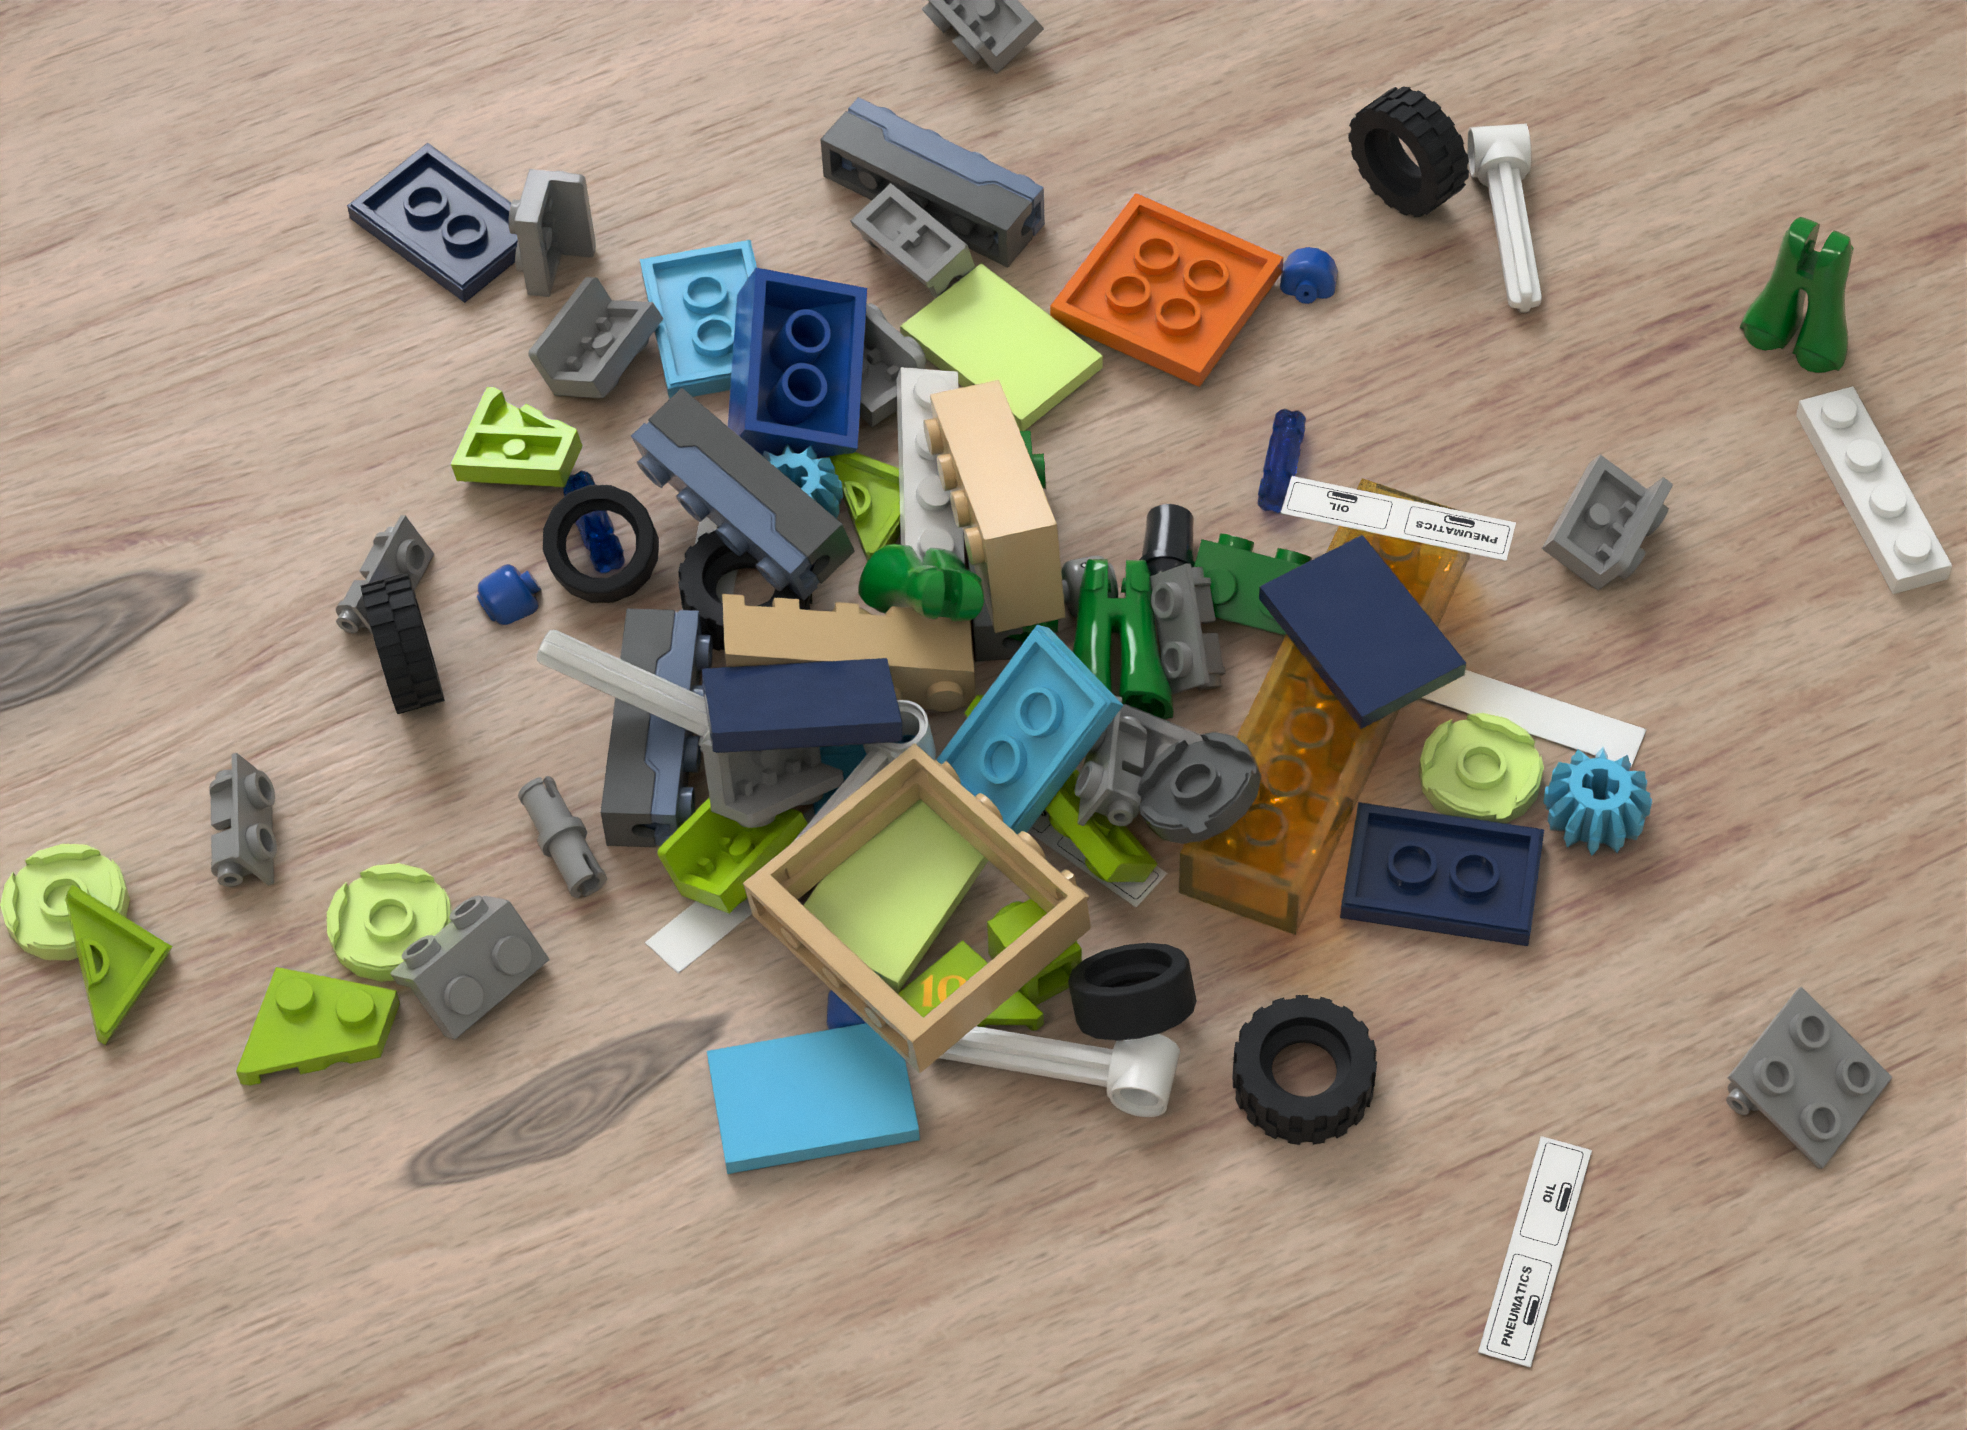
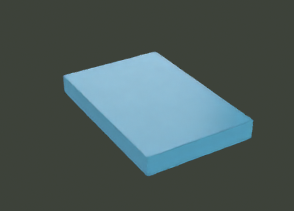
M751 240L640 259L647 300L654 303L663 317V320L654 332L669 399L681 388L692 397L730 390L737 294L754 269L757 268Z
M1036 625L936 760L941 765L947 761L958 774L961 785L971 794L976 796L978 793H982L987 796L1000 811L1003 822L1016 834L1021 831L1027 833L1123 707V704L1050 628Z
M867 1023L707 1051L727 1174L920 1140L919 1126L905 1059Z

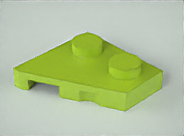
M486 387L451 462V467L457 481L565 487L583 445L576 428L558 419H548L543 415L542 411L528 404L519 409L505 401L501 390L495 387Z
M276 967L236 1070L240 1084L249 1086L260 1084V1075L298 1067L301 1075L325 1070L337 1062L353 1064L380 1058L400 1005L397 990Z

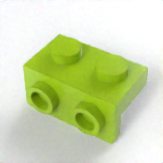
M709 797L660 846L657 854L681 896L730 914L738 904L747 899L743 883L788 847L808 823L802 812L789 809L776 815L775 820L768 825L753 828L744 827L737 821L712 812Z

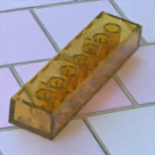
M1363 478L1357 490L1457 510ZM1339 526L1326 553L1363 535L1438 627L1470 559V553ZM1286 634L1236 737L1248 746L1257 762L1261 774L1258 795L1247 813L1228 830L1204 841L1184 844L1180 852L1179 893L1296 935L1400 709L1360 729Z

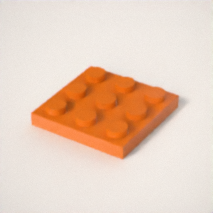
M1135 193L1050 305V316L1066 328L1200 387L1283 272L1284 257Z

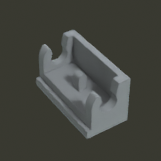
M891 183L850 220L852 226L861 233L867 243L874 248L879 247L928 287L931 295L935 298L946 291L949 282L954 277L960 280L975 268L968 245Z

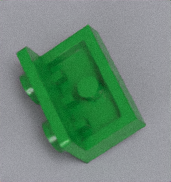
M1222 533L1219 535L1218 543L1201 539L1194 567H1202L1204 577L1211 579L1210 589L1215 618L1288 637L1259 600V589L1261 585L1311 561L1312 557L1277 548L1275 558L1252 552L1254 542Z

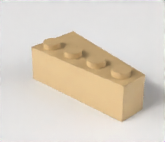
M995 380L930 394L933 418L923 421L927 446L931 455L940 454L937 456L940 481L944 491L951 490L950 500L955 523L958 528L962 527L970 563L974 565L976 574L982 579L984 600L994 632L998 633L1066 618L1057 523L1000 381Z
M722 594L726 667L887 658L897 700L915 702L924 710L933 709L947 712L959 707H969L976 697L970 620L952 621L946 617H938L936 620L929 619L920 615L913 608L892 606L885 616L871 615L867 610L860 608L859 604L836 602L831 612L799 609V599L774 598L772 607L745 605L744 595Z

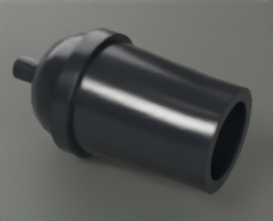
M1163 504L1152 508L1147 514L1142 557L1139 560L1147 562L1151 576L1184 564L1191 563V568L1195 565L1193 548L1194 517L1188 509L1182 506Z

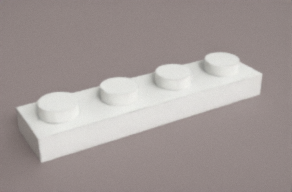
M901 367L897 377L901 545L911 546L921 562L929 548H942L954 552L964 563L962 527L958 528L955 523L950 500L951 490L944 491L937 467V456L940 454H930L923 425L924 420L933 418L930 394L958 389V372Z
M1854 387L1800 400L1796 416L1892 594L1947 580L1952 564Z

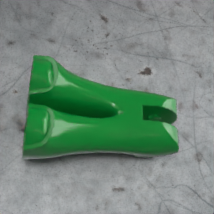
M1799 217L1792 222L1786 231L1772 275L1763 291L1748 308L1739 328L1743 329L1747 341L1757 349L1764 351L1777 348L1783 349L1795 335L1801 324L1807 293L1808 308L1792 354L1796 355L1800 366L1807 371L1814 373H1825L1832 370L1839 371L1845 363L1848 350L1845 288L1854 248L1851 245L1849 236L1834 230L1827 238L1821 252L1815 251L1814 248L1820 224L1810 219Z
M892 544L884 546L876 551L867 561L858 585V594L868 606L885 614L892 606L912 607L920 615L929 619L936 620L938 617H946L952 621H969L976 618L984 605L982 579L977 574L966 569L963 561L954 552L942 548H929L921 562L913 548L909 545Z
M1088 559L1080 585L1076 634L1072 652L1112 693L1111 635L1118 633L1121 640L1119 697H1122V704L1133 706L1164 720L1173 718L1174 709L1171 688L1161 664L1157 645L1155 613L1151 605L1153 589L1147 562L1145 560H1126L1125 578H1123L1121 593H1125L1124 598H1108V592H1111V581L1108 579V559Z

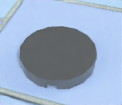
M1212 732L1200 734L1203 741L1188 745L1186 740H1182L1168 747L1152 761L1139 783L1137 793L1141 796V802L1138 807L1148 827L1161 839L1180 844L1204 841L1228 830L1247 813L1259 791L1261 774L1257 762L1247 745L1233 735Z

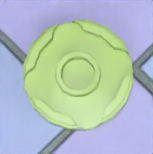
M1486 713L1467 714V720H1459L1452 723L1451 719L1440 724L1426 739L1419 764L1422 792L1435 810L1444 815L1506 824L1524 815L1537 800L1544 770L1542 757H1539V753L1534 747L1535 741L1529 733L1509 719Z
M60 844L37 851L25 860L26 866L16 876L13 872L6 881L0 904L10 936L25 952L44 960L69 961L78 958L65 901L70 887L75 885L124 917H127L130 897L121 869L113 860L111 862L107 857L102 856L99 850L88 845Z
M400 863L377 865L360 872L361 878L353 881L349 886L346 882L335 892L328 908L327 935L330 945L340 963L359 977L380 982L394 981L390 973L404 961L401 957L403 952L418 939L427 935L435 936L452 922L449 918L452 907L444 888L442 889L440 885L435 883L434 877L423 869Z

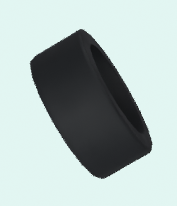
M587 485L568 493L552 508L543 528V552L554 577L571 595L591 603H614L634 595L650 579L658 561L659 537L647 509L631 493L612 485ZM593 511H611L623 516L631 524L636 536V550L630 563L621 572L607 578H593L580 573L571 564L566 552L567 536L572 525L581 516Z
M1129 944L1101 951L1084 959L1072 969L1068 979L1076 1023L1082 1033L1096 1039L1121 1041L1140 1039L1163 1033L1185 1021L1194 1012L1197 1002L1189 959L1181 949L1168 944Z

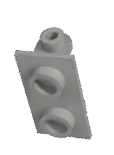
M406 515L399 517L395 527H388L385 532L376 534L373 540L374 545L359 570L366 580H354L344 600L340 601L336 607L338 615L336 623L344 631L357 633L359 628H368L372 633L361 592V585L408 572L413 589L415 590L434 553Z
M1191 563L1150 576L1153 589L1151 605L1155 613L1161 651V664L1172 695L1196 687L1199 691L1222 687L1220 676L1226 674L1222 663L1218 633L1202 634L1201 624L1216 621L1210 589L1211 579L1204 577L1202 567L1191 568Z
M1116 695V698L1122 703V697ZM1121 709L1086 754L1084 766L1077 778L1075 795L1081 797L1078 816L1079 825L1084 826L1090 817L1097 812L1107 816L1109 822L1114 825L1126 826L1140 812L1138 806H1140L1141 796L1137 792L1141 777L1138 775L1144 768L1147 731L1139 719L1132 716L1121 717Z
M238 753L232 754V770L218 772L215 780L209 786L211 826L218 831L231 826L230 829L211 836V872L214 876L218 877L219 884L227 887L241 884L243 876L252 873L269 886L274 884L273 857L277 853V844L272 832V805L275 803V790L266 773L256 769Z

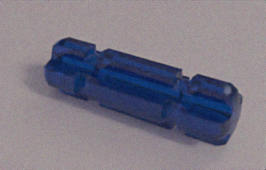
M1284 408L1275 414L1272 427L1273 433L1270 436L1263 467L1264 474L1258 490L1257 504L1264 511L1272 510L1281 513L1291 477L1296 475L1301 451L1300 445L1303 442L1306 422L1305 415L1299 410L1291 412Z
M582 470L575 475H570L565 487H563L564 496L587 485H596L592 475ZM593 511L581 516L575 523L586 549L591 553L589 556L595 570L602 574H606L612 569L619 570L625 563L624 550L619 538L614 534L615 529L608 512Z

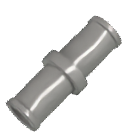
M546 776L544 780L539 777L528 782L519 791L518 798L521 804L525 806L539 832L537 842L545 856L553 858L568 885V890L572 897H580L581 891L579 887L584 897L595 893L606 883L607 876L604 870L600 868L585 840L587 830L582 820L578 817H572L552 777Z

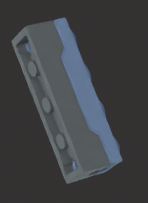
M858 97L848 108V112L845 111L820 139L824 177L870 200H873L891 183L966 243L969 249L1007 268L1032 240V236H1035L1045 225L1044 187L1036 184L1025 175L1013 173L989 161L978 152H970L942 138L935 131L923 129L898 117L890 109L878 107Z
M683 388L648 419L649 422L647 424L644 423L631 435L642 456L637 461L642 472L658 487L662 488L666 483H669L679 492L676 495L677 500L697 521L701 522L708 517L718 526L716 529L717 535L736 555L742 556L746 551L759 561L756 564L759 573L778 591H782L787 586L802 600H805L818 588L817 585L819 583L822 584L855 552L840 521Z
M627 608L620 659L704 697L702 685H699L702 669L712 667L713 641L711 635H702L699 611L679 610V612H675V610ZM615 698L600 812L606 845L656 848V845L661 846L695 812V788L688 787L689 772L699 773L701 746L698 745L700 736H693V732L618 698Z

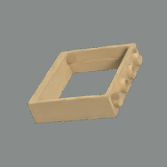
M915 743L743 883L752 915L919 1073L923 1072L1091 929L1087 904L1089 895L1076 885L1075 875L1069 870H1063L1060 873L1046 860L1044 851L1031 835L1024 831L1016 834L1003 822L1000 811L987 796L982 793H978L976 796L971 794L961 785L958 774L947 761L941 765ZM920 799L1047 912L1045 916L924 1018L798 901L800 897Z

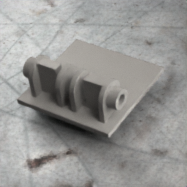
M1799 987L1727 1077L1731 1082L1728 1085L1730 1094L1726 1101L1732 1110L1741 1115H1747L1751 1110H1760L1819 1169H1822L1889 1083L1892 1076L1802 987Z

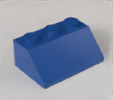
M755 268L738 292L728 427L762 456L764 451L775 456L782 455L786 444L797 454L802 453L811 446L817 454V458L850 454L858 449L867 288Z

